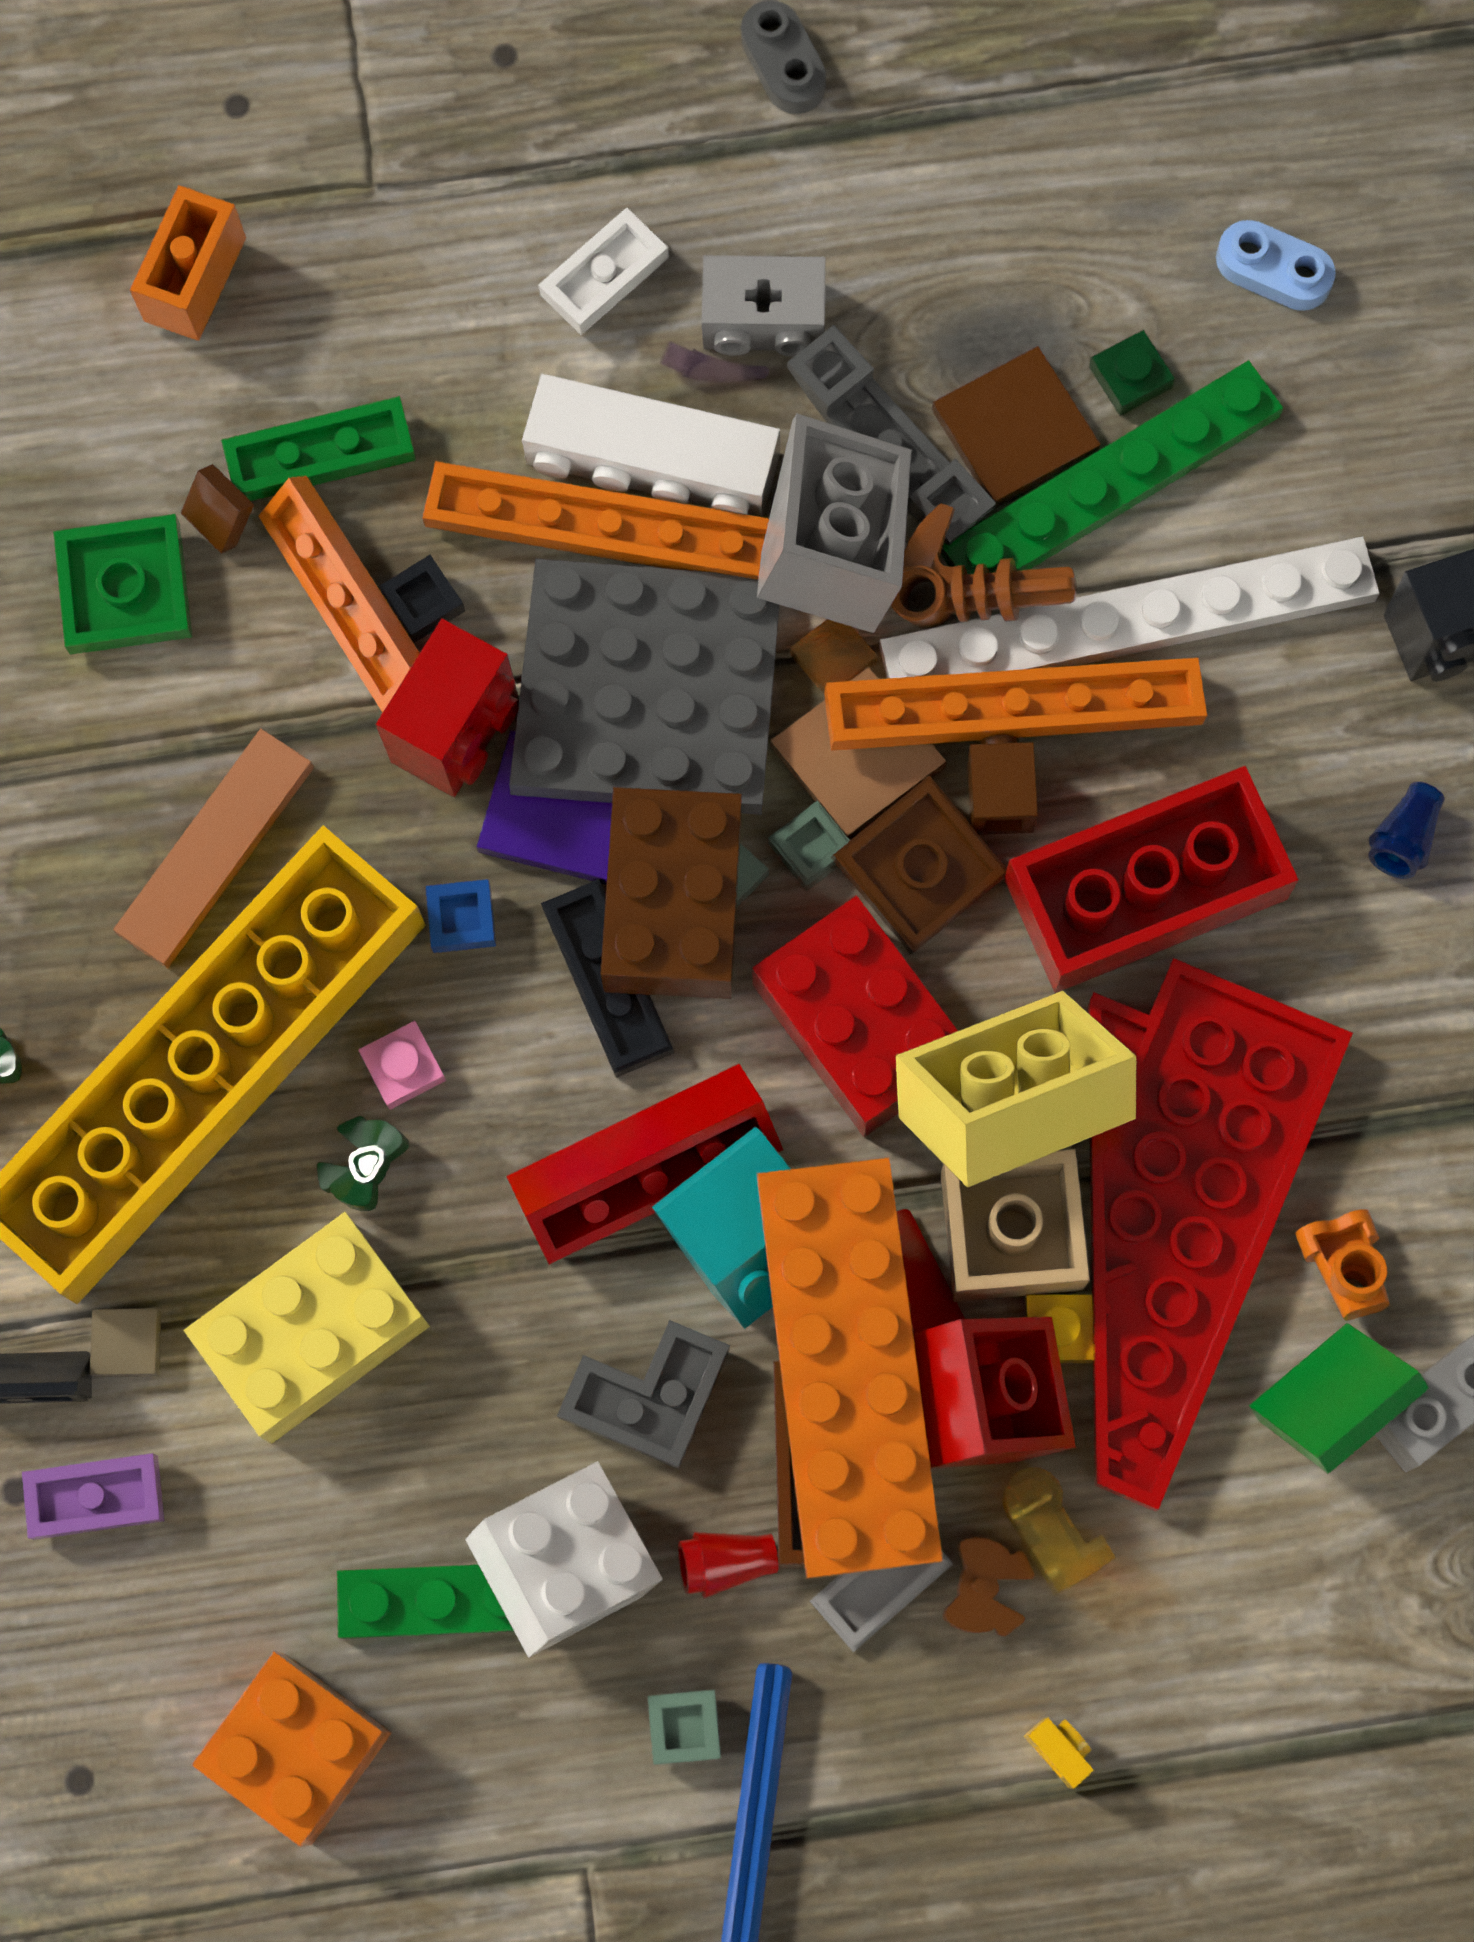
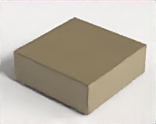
M158 1309L92 1310L90 1375L93 1377L159 1376L161 1311Z

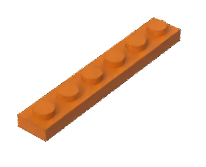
M435 461L422 517L425 527L666 569L716 572L759 580L761 551L769 518L438 461Z
M1199 658L826 683L824 691L831 751L979 741L995 735H1010L1022 738L1202 725L1207 717Z

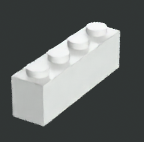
M541 373L522 438L526 463L532 465L536 471L548 477L563 479L571 474L592 479L595 485L608 491L622 493L630 488L651 493L655 499L682 504L690 502L711 507L712 509L763 517L780 457V429Z

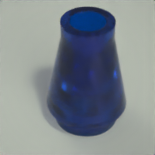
M1413 782L1410 784L1403 798L1369 837L1371 849L1368 857L1377 869L1395 878L1410 879L1415 876L1417 870H1421L1428 865L1439 812L1445 801L1442 792L1424 782Z

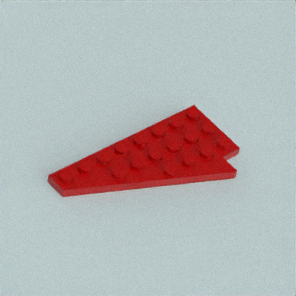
M1173 958L1149 1015L1093 992L1088 1004V1014L1136 1056V1119L1090 1137L1091 1276L1094 1347V1484L1154 1512L1159 1510L1353 1035L1348 1030Z

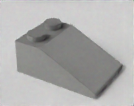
M796 413L791 424L761 551L757 598L874 633L902 587L911 449Z

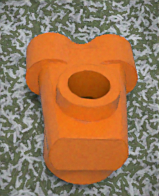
M1368 1209L1355 1210L1334 1220L1316 1221L1296 1231L1295 1235L1305 1261L1316 1263L1345 1321L1381 1312L1390 1305L1384 1285L1387 1277V1265L1383 1256L1373 1247V1244L1379 1240V1235ZM1345 1279H1355L1362 1284L1363 1288L1355 1287Z

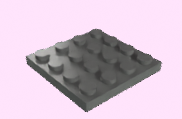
M535 558L509 784L511 795L612 803L613 787L742 794V813L762 815L780 605L757 598L758 580L716 572Z

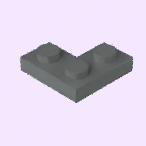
M669 1320L644 1380L583 1355L557 1417L680 1469L727 1358L730 1345Z

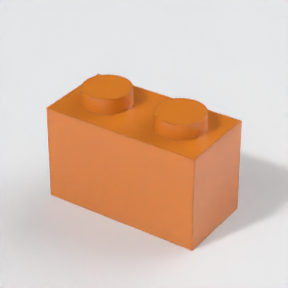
M178 185L130 288V292L144 322L197 341L200 340L247 238L235 204Z

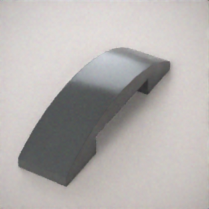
M835 325L831 326L787 362V367L827 423L911 449L907 511L921 523L939 504L942 503L953 507L955 512L944 540L946 544H952L995 508L996 502L955 458L952 462H949L873 379L874 368Z

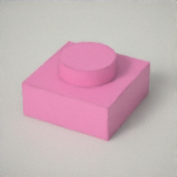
M416 1021L358 1050L389 1110L446 1081Z

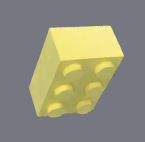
M1064 991L896 1055L899 1119L967 1188L1136 1119V1056Z
M344 1212L183 1331L258 1436L273 1444L429 1328L430 1325L356 1224Z

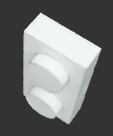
M626 207L538 285L540 296L582 335L669 258L668 247Z

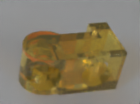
M1028 1467L1018 1471L1010 1478L1003 1493L1002 1506L1006 1517L1056 1597L1109 1565L1116 1557L1102 1535L1087 1544L1084 1542L1062 1506L1063 1491L1056 1477L1051 1472L1042 1468Z

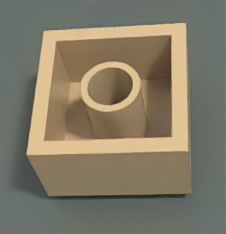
M1076 1149L1056 1151L968 1188L943 1163L941 1182L953 1302L1080 1292L1085 1289L1089 1282V1271Z

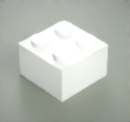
M598 1461L485 1518L465 1539L528 1658L640 1599L663 1580Z

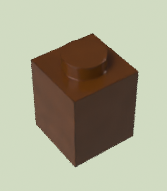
M995 735L982 739L980 741L981 744H970L967 760L970 825L978 835L1034 833L1038 816L1034 742L1018 743L1017 737Z

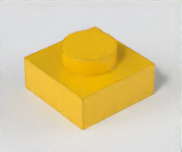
M1026 1295L1025 1317L1052 1316L1060 1363H1092L1094 1360L1092 1295Z
M1048 1717L1043 1718L1024 1735V1738L1068 1788L1074 1789L1094 1771L1084 1759L1092 1751L1091 1747L1066 1719L1058 1726H1055Z

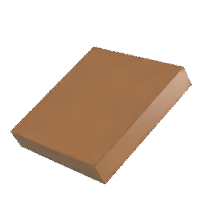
M868 667L851 681L878 678ZM825 700L770 740V747L812 799L822 805L849 840L874 822L929 775L933 778L946 768V760L933 744L831 751Z

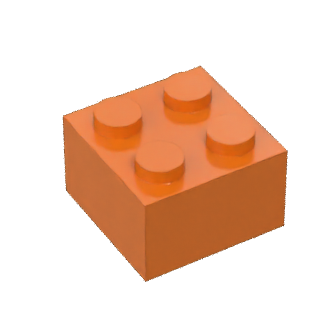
M274 1651L193 1762L192 1766L298 1846L313 1845L392 1732L287 1654Z

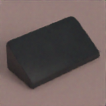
M90 1352L0 1354V1404L86 1402L92 1398Z

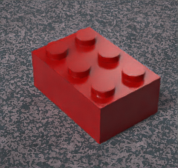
M857 895L752 967L753 987L863 1137H866L898 1114L896 1055L958 1032Z

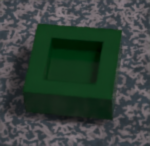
M1144 329L1092 356L1090 359V370L1119 416L1167 392L1173 387L1175 378Z

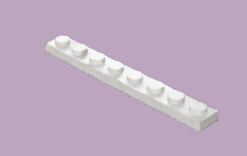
M1362 536L1077 597L1071 604L1025 608L1019 610L1017 621L1005 622L1002 615L997 614L992 615L989 620L978 618L967 622L880 639V652L887 679L1078 666L1373 603L1379 595V590L1365 540Z

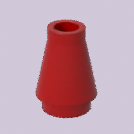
M694 1532L693 1539L678 1542L679 1568L686 1594L701 1592L702 1597L705 1599L764 1575L778 1573V1554L772 1534L757 1536Z

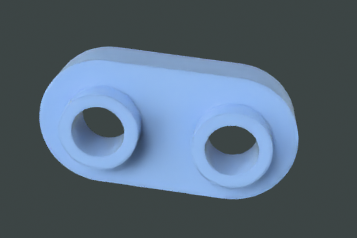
M1253 220L1234 223L1221 236L1216 253V263L1220 273L1231 283L1294 310L1316 308L1329 296L1335 279V266L1330 256L1322 249ZM1245 242L1253 243L1258 247L1259 251L1249 254L1244 252L1239 245ZM1305 266L1310 268L1315 275L1310 278H1304L1298 275L1295 269Z

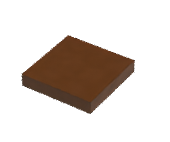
M1039 346L932 403V412L973 478L996 502L995 508L1068 470L1100 449L1101 444Z
M930 775L831 856L840 870L910 954L915 953L1004 879L1007 871L1006 867Z

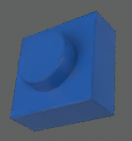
M489 879L426 886L430 944L433 953L496 947L492 892Z

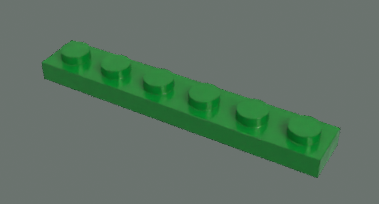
M1247 360L970 528L952 544H944L941 549V556L949 567L964 565L968 574H974L977 564L983 563L987 565L989 573L996 572L1000 560L1006 558L1014 559L1017 570L1032 569L1280 418L1283 406L1252 363Z

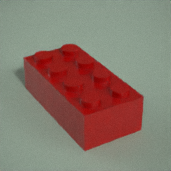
M1246 765L1009 859L1005 876L1006 885L1054 993L1286 901L1299 880Z

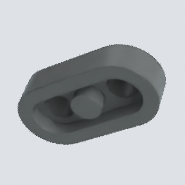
M767 0L753 5L747 10L741 22V42L769 99L778 109L786 113L802 114L813 110L820 104L825 95L826 70L800 19L790 6L780 1ZM767 23H775L780 28L769 32L763 30L761 26ZM791 71H801L806 76L800 80H792L786 75Z

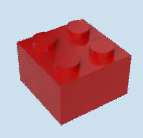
M441 618L375 724L390 762L454 798L464 783L472 785L486 764L488 752L484 750L496 730L504 733L518 712V691L508 654Z
M1052 1316L960 1319L913 1333L930 1469L1021 1462L1076 1448Z

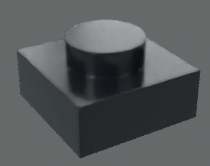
M431 555L426 556L378 586L413 643L432 633L441 618L449 622L465 612L462 600Z

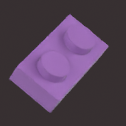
M154 1453L22 1472L27 1536L29 1539L37 1540L164 1521L158 1455Z

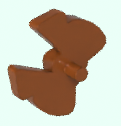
M975 1537L963 1539L958 1543V1553L964 1568L959 1577L958 1595L944 1609L942 1614L944 1621L953 1628L963 1632L983 1633L994 1629L999 1636H1007L1024 1623L1025 1617L993 1600L999 1592L997 1580H1031L1035 1577L1033 1569L1023 1551H1016L1010 1555L1006 1547L988 1538Z

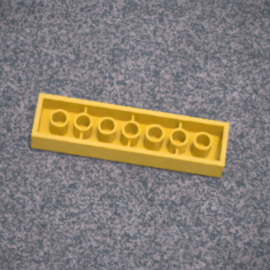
M323 825L0 1171V1240L58 1293L78 1305L422 931L426 924L418 906Z

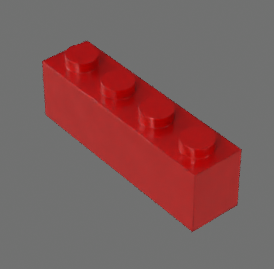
M739 1063L506 1177L549 1265L654 1214L655 1211L652 1206L755 1127L763 1133L778 1153L784 1149L762 1098Z

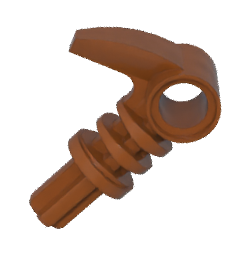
M941 503L920 523L904 550L902 587L891 606L899 616L911 624L925 629L942 625L949 619L952 613H956L960 622H967L973 611H978L981 620H989L992 611L999 609L1004 621L1009 622L1018 620L1020 608L1071 604L1076 599L1077 583L1074 570L1069 566L1017 570L1013 558L1001 559L996 572L989 573L985 563L977 564L974 574H968L964 565L944 566L940 561V552L955 509ZM933 582L936 589V597L933 604L925 611L912 612L909 607V595L912 589L919 583Z

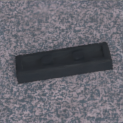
M597 879L541 903V906L614 1076L617 1078L673 1054L674 1049L650 995L604 992L601 980V960L606 894L600 880Z

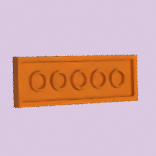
M881 1158L757 1173L806 1579L942 1562L890 1159Z

